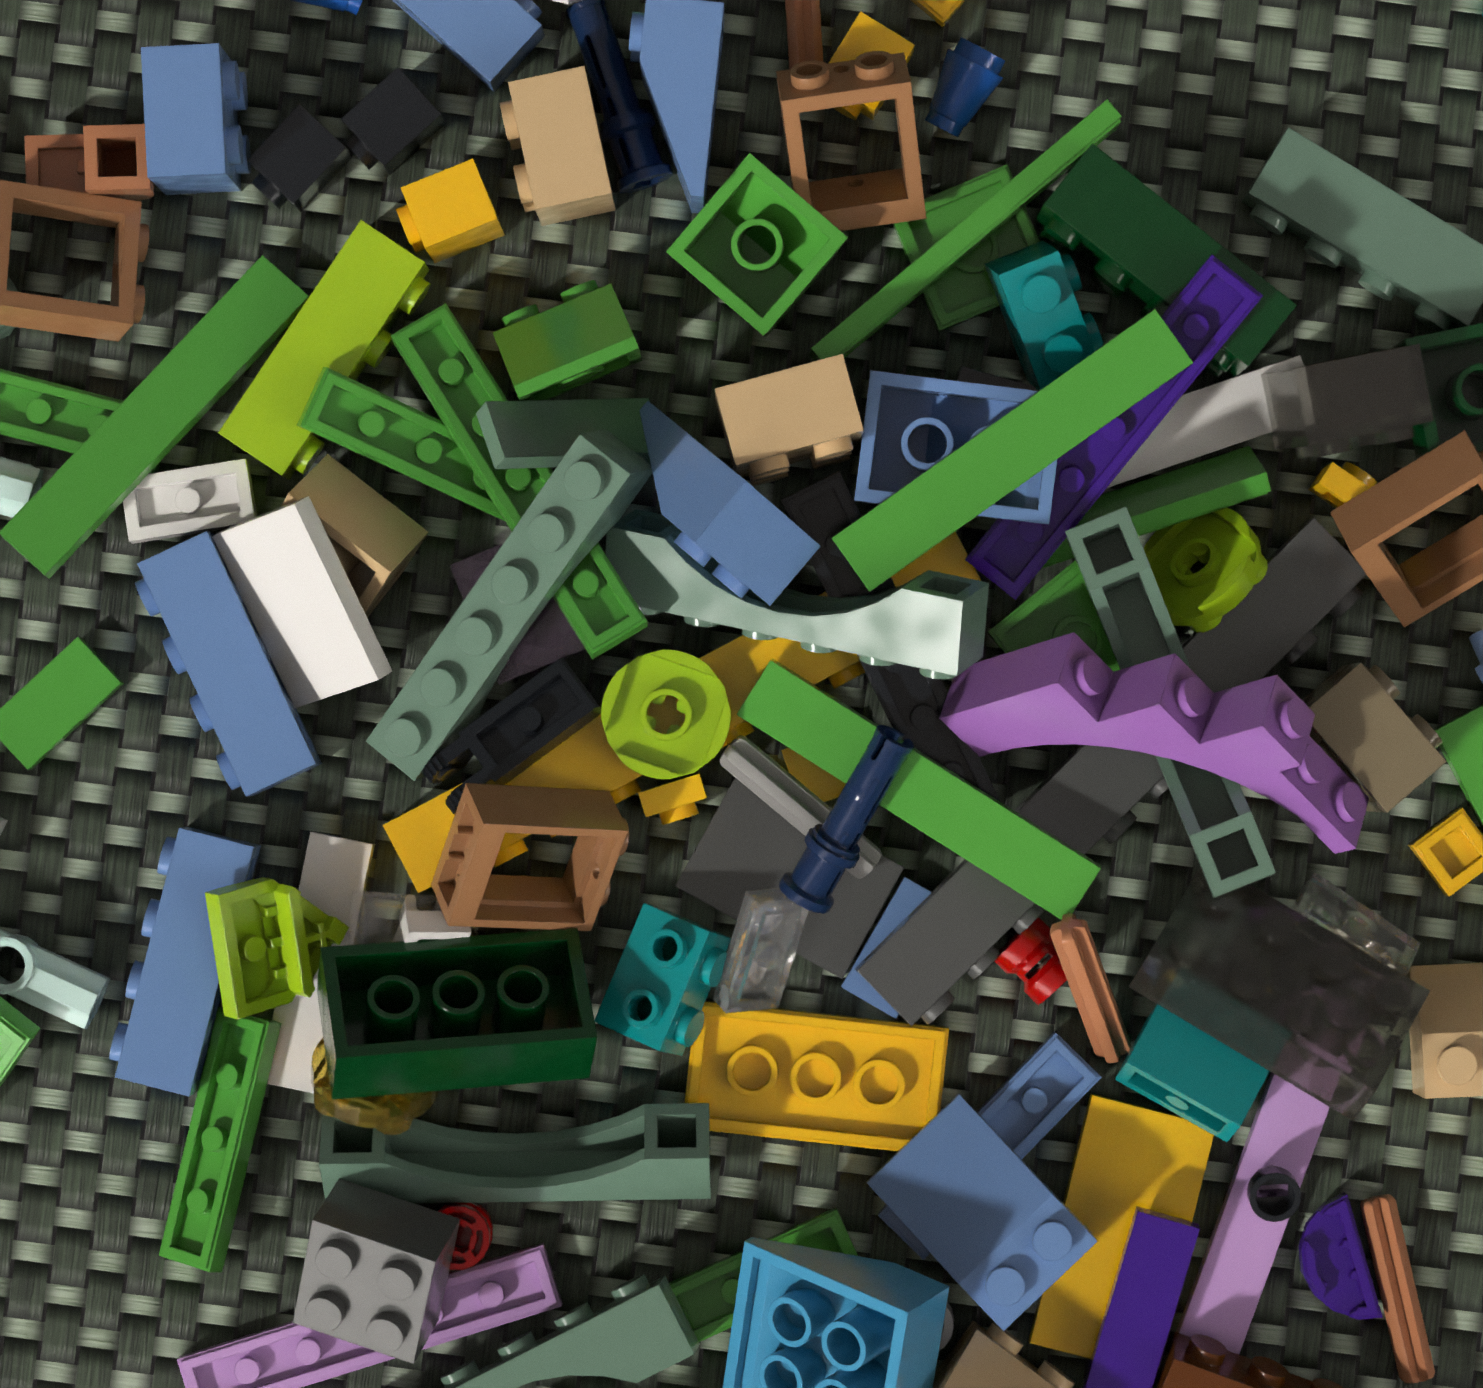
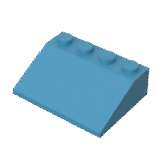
M750 1237L744 1241L723 1388H933L950 1286L893 1262Z

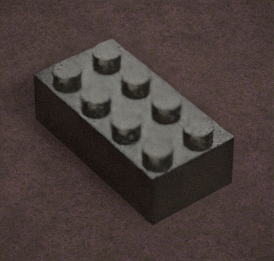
M1199 867L1129 985V988L1352 1121L1376 1092L1430 990L1250 884L1213 899L1201 867Z

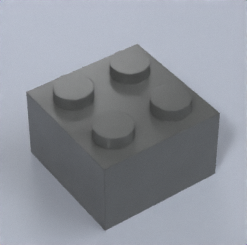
M339 1178L312 1220L292 1323L414 1364L439 1321L460 1219Z

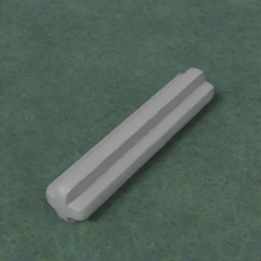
M740 735L734 739L720 757L719 761L723 768L805 836L810 828L815 827L817 824H823L832 810L831 807L746 736ZM863 834L857 843L860 847V858L854 868H846V871L857 879H862L876 867L882 856L881 850Z

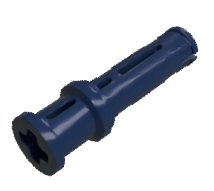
M582 0L569 6L566 9L568 18H570L604 121L600 124L601 130L599 134L602 142L610 144L621 176L616 183L619 193L640 191L669 179L673 176L671 166L662 162L651 130L656 124L652 113H649L647 108L640 107L623 53L610 20L606 0Z
M886 725L877 726L867 749L856 765L823 824H817L807 832L804 839L807 847L793 872L784 873L779 882L780 890L797 905L821 914L828 913L833 906L834 899L831 894L846 868H854L860 858V847L857 843L902 764L914 749V744L910 739H904L902 744L899 743L904 737V734Z

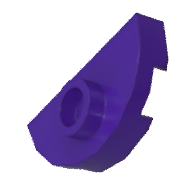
M1343 1192L1322 1203L1307 1220L1298 1246L1300 1271L1312 1294L1332 1311L1357 1320L1383 1318L1349 1198Z

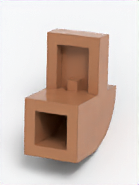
M145 124L83 126V134L24 136L26 184L141 201L154 196V183L147 177Z

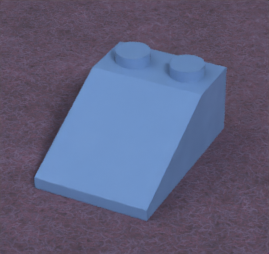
M646 0L645 13L632 12L629 36L630 62L640 63L644 87L692 213H699L706 203L724 34V3L704 0Z
M870 370L854 501L881 504L1039 391ZM1057 460L983 511L978 517L1049 525Z
M647 401L639 411L661 514L682 531L673 542L703 567L713 557L720 564L711 574L741 599L750 589L771 606L821 546L744 478Z
M959 1093L866 1181L952 1278L1003 1331L1098 1242L1092 1232Z

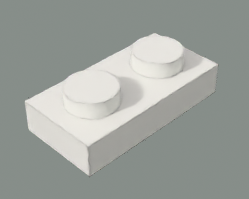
M247 459L148 474L123 501L128 539L132 544L203 533L205 531L223 530L257 516L250 466Z

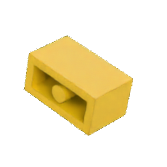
M474 159L401 187L407 204L396 208L404 232L415 253L426 249L434 264L505 236Z

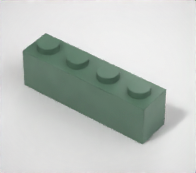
M1287 128L1277 141L1241 201L1252 208L1249 217L1263 228L1275 234L1282 235L1284 230L1287 229L1307 241L1303 249L1323 264L1336 268L1341 262L1360 273L1361 277L1358 283L1374 295L1391 301L1394 295L1413 305L1416 307L1413 316L1419 322L1437 332L1445 331L1449 328L1455 329L1469 326L1483 303V244L1291 128Z

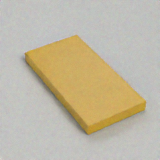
M705 1001L702 1008L704 1024L698 1038L690 1047L685 1103H709L710 1131L899 1151L941 1111L949 1027L916 1023L911 1026L907 1022Z
M1090 1093L1063 1203L1092 1232L1098 1242L1039 1297L1028 1340L1030 1344L1091 1359L1136 1206L1192 1222L1214 1137L1213 1134L1178 1115Z

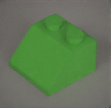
M749 153L669 247L666 253L763 336H768L807 291L848 237Z
M596 280L587 281L562 292L560 296L563 304L541 313L537 305L534 304L516 310L501 319L505 328L493 332V335L520 401L549 400L642 361L638 344L612 284L599 288Z

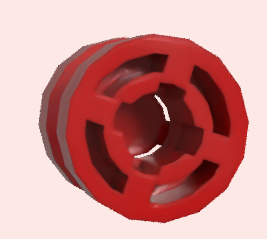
M1039 917L1021 934L1016 932L999 950L1001 953L995 959V962L1005 973L1016 974L1024 982V992L1037 1005L1043 1003L1067 981L1050 936V928ZM1048 953L1049 955L1031 972L1030 970Z
M446 1203L438 1212L460 1219L450 1270H464L475 1266L485 1256L493 1239L494 1226L489 1213L480 1204Z

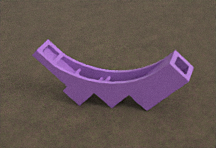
M1075 632L974 663L960 675L953 678L939 718L979 757L1021 747L1076 744L1143 752L1207 770L1239 783L1292 812L1334 854L1356 849L1369 797L1309 736L1315 713L1278 675L1214 693L1175 653L1113 672Z

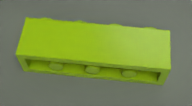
M360 220L218 434L288 480H290L296 470L304 475L316 461L325 444L318 439L319 435L297 426L322 368L327 367L356 381L366 364L375 369L381 363L393 345L392 334L389 333V330L402 311L412 315L430 289L431 283L424 279L430 270L426 263Z

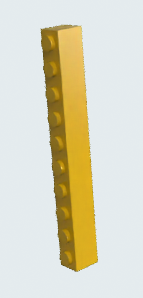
M956 532L949 535L891 577L896 587L909 582L928 570L981 581L974 566L965 560L968 554ZM825 591V592H823L822 594H820L819 596H828V595H827V593H826V591ZM742 635L699 658L710 666L725 686L731 709V722L723 747L729 745L740 735L746 736L755 731L752 724L739 717L737 713L771 659L781 663L814 685L828 678L834 689L865 673L856 654L839 650L831 653L810 652L802 649L798 641L779 637L772 640H755ZM668 695L662 704H650L647 715L656 719L655 731L667 734L668 728L671 725L682 726L684 723L685 714L676 710L678 699ZM600 714L505 785L610 791L615 804L642 791L636 779L643 775L623 764L608 744ZM456 787L383 824L418 893L432 887L431 883L455 816L445 804V800ZM505 833L494 868L528 851L523 839L532 834Z

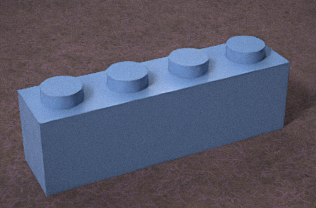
M392 0L493 92L499 88L545 37L542 24L537 21V18L543 12L532 0Z
M205 531L137 563L143 579L136 581L135 585L150 616L152 617L160 613L171 635L163 639L162 643L177 674L187 671L198 693L190 697L189 701L204 732L214 729L225 752L216 755V759L226 782L232 790L241 787L246 797L255 796L321 765L322 762L212 538L215 534Z
M180 827L176 838L167 836L162 847L157 870L158 874L166 875L161 899L151 898L142 925L141 935L150 937L145 961L135 960L127 982L125 997L134 999L129 1023L119 1022L111 1044L109 1059L118 1061L114 1078L188 1097L198 1092L217 1009L220 1007L222 1000L205 892L252 880L261 845L191 827Z

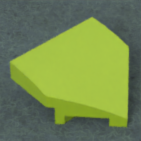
M261 877L205 892L224 1016L238 1020L291 1003L296 994L310 998L315 990L313 978L319 969L321 947H330L333 943L340 945L350 927L336 917L328 916L300 895L301 892L295 887L279 884L271 878Z

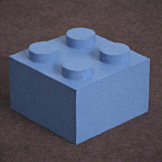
M219 43L141 47L147 177L165 195L241 191V174H250L251 165L247 161L251 156L248 135H242L237 116L238 110H247L248 108L245 72H239L237 61H232Z

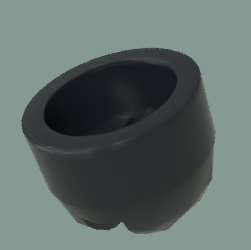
M1269 1165L1258 1169L1250 1178L1247 1187V1197L1257 1216L1266 1221L1278 1222L1291 1217L1297 1211L1301 1202V1191L1295 1177L1288 1170ZM1288 1184V1190H1258L1261 1185Z

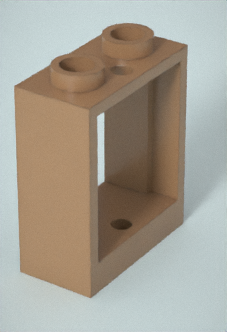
M870 51L859 55L855 60L828 64L822 61L810 60L800 62L788 70L776 71L792 190L840 231L926 219L912 87L904 52L890 54L885 51ZM894 99L902 168L808 182L799 113Z
M0 180V325L119 342L134 323L141 321L145 305L144 285L136 284L138 262H144L149 245V226L140 223L142 202ZM12 212L116 228L110 305L7 290Z
M1465 430L1330 512L1352 555L1403 627L1408 626L1483 581V514L1399 565L1383 544L1384 540L1473 486L1479 484L1483 490V450L1481 452L1477 450Z
M466 783L431 883L447 925L543 930L578 928V931H591L600 906L605 905L608 901L611 887L610 879L617 860L627 850L629 843L628 823L621 816L610 791ZM505 833L578 836L563 878L491 875Z

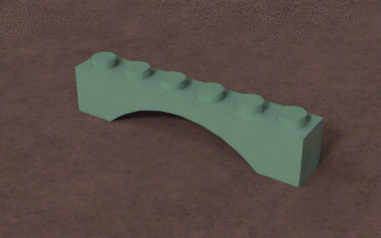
M607 429L579 434L366 742L413 781L426 777L423 770L429 760L460 737L458 732L479 718L495 681L530 626L573 570L601 538L620 520L653 473L651 464Z
M1127 507L1065 531L1067 541L1120 670L1174 653L1190 668ZM1156 756L1213 899L1276 873L1239 783L1207 770Z
M636 509L620 518L606 533V556L643 615H655L665 612L683 616L687 624L696 627L724 625L742 629V634L750 639L772 640L779 637L798 641L802 649L815 653H831L839 650L857 654L860 661L874 666L903 664L919 668L920 674L932 679L955 678L983 657L988 582L928 570L903 585L873 595L837 598L804 594L785 588L769 606L750 589L741 599L711 573L720 564L713 557L703 567L673 541L682 531L662 514Z
M709 1103L643 1104L622 1115L586 1126L558 1131L520 1134L477 1132L449 1128L414 1119L388 1108L322 1109L319 1167L324 1196L326 1200L340 1178L414 1204L711 1199Z
M642 1274L610 1291L615 1300L610 1304L592 1312L589 1304L584 1303L553 1320L558 1330L536 1341L532 1332H527L497 1349L501 1359L481 1369L478 1368L475 1360H472L448 1372L440 1379L444 1388H518L530 1382L563 1376H605L638 1383L694 1355L700 1343L666 1276L649 1283L646 1275Z

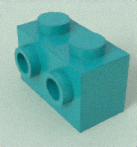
M1042 240L984 264L1025 377L1038 391L1104 346L1100 331L1091 313L1081 314L1074 292L1082 289V283L1077 268L1068 253L1060 256L1057 249Z
M643 903L594 1021L660 1052L683 1056L686 1047L691 1046L696 1041L704 1024L702 1008L711 987L717 986L726 973L729 964V953L726 951L732 938L666 909Z
M1161 998L1148 1016L1115 1080L1221 1140L1228 1142L1241 1127L1275 1061L1262 1055L1261 1047L1248 1037L1237 1033H1229L1227 1035L1205 1023V1016L1196 1008L1179 1001L1169 1003Z

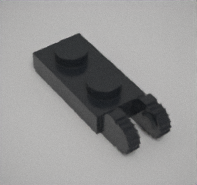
M563 657L559 658L458 732L460 737L429 760L425 765L423 773L429 782L434 785L447 780L454 773L464 768L473 755L483 766L482 769L464 781L463 784L456 787L447 796L445 804L454 815L466 783L507 784L601 714V707Z

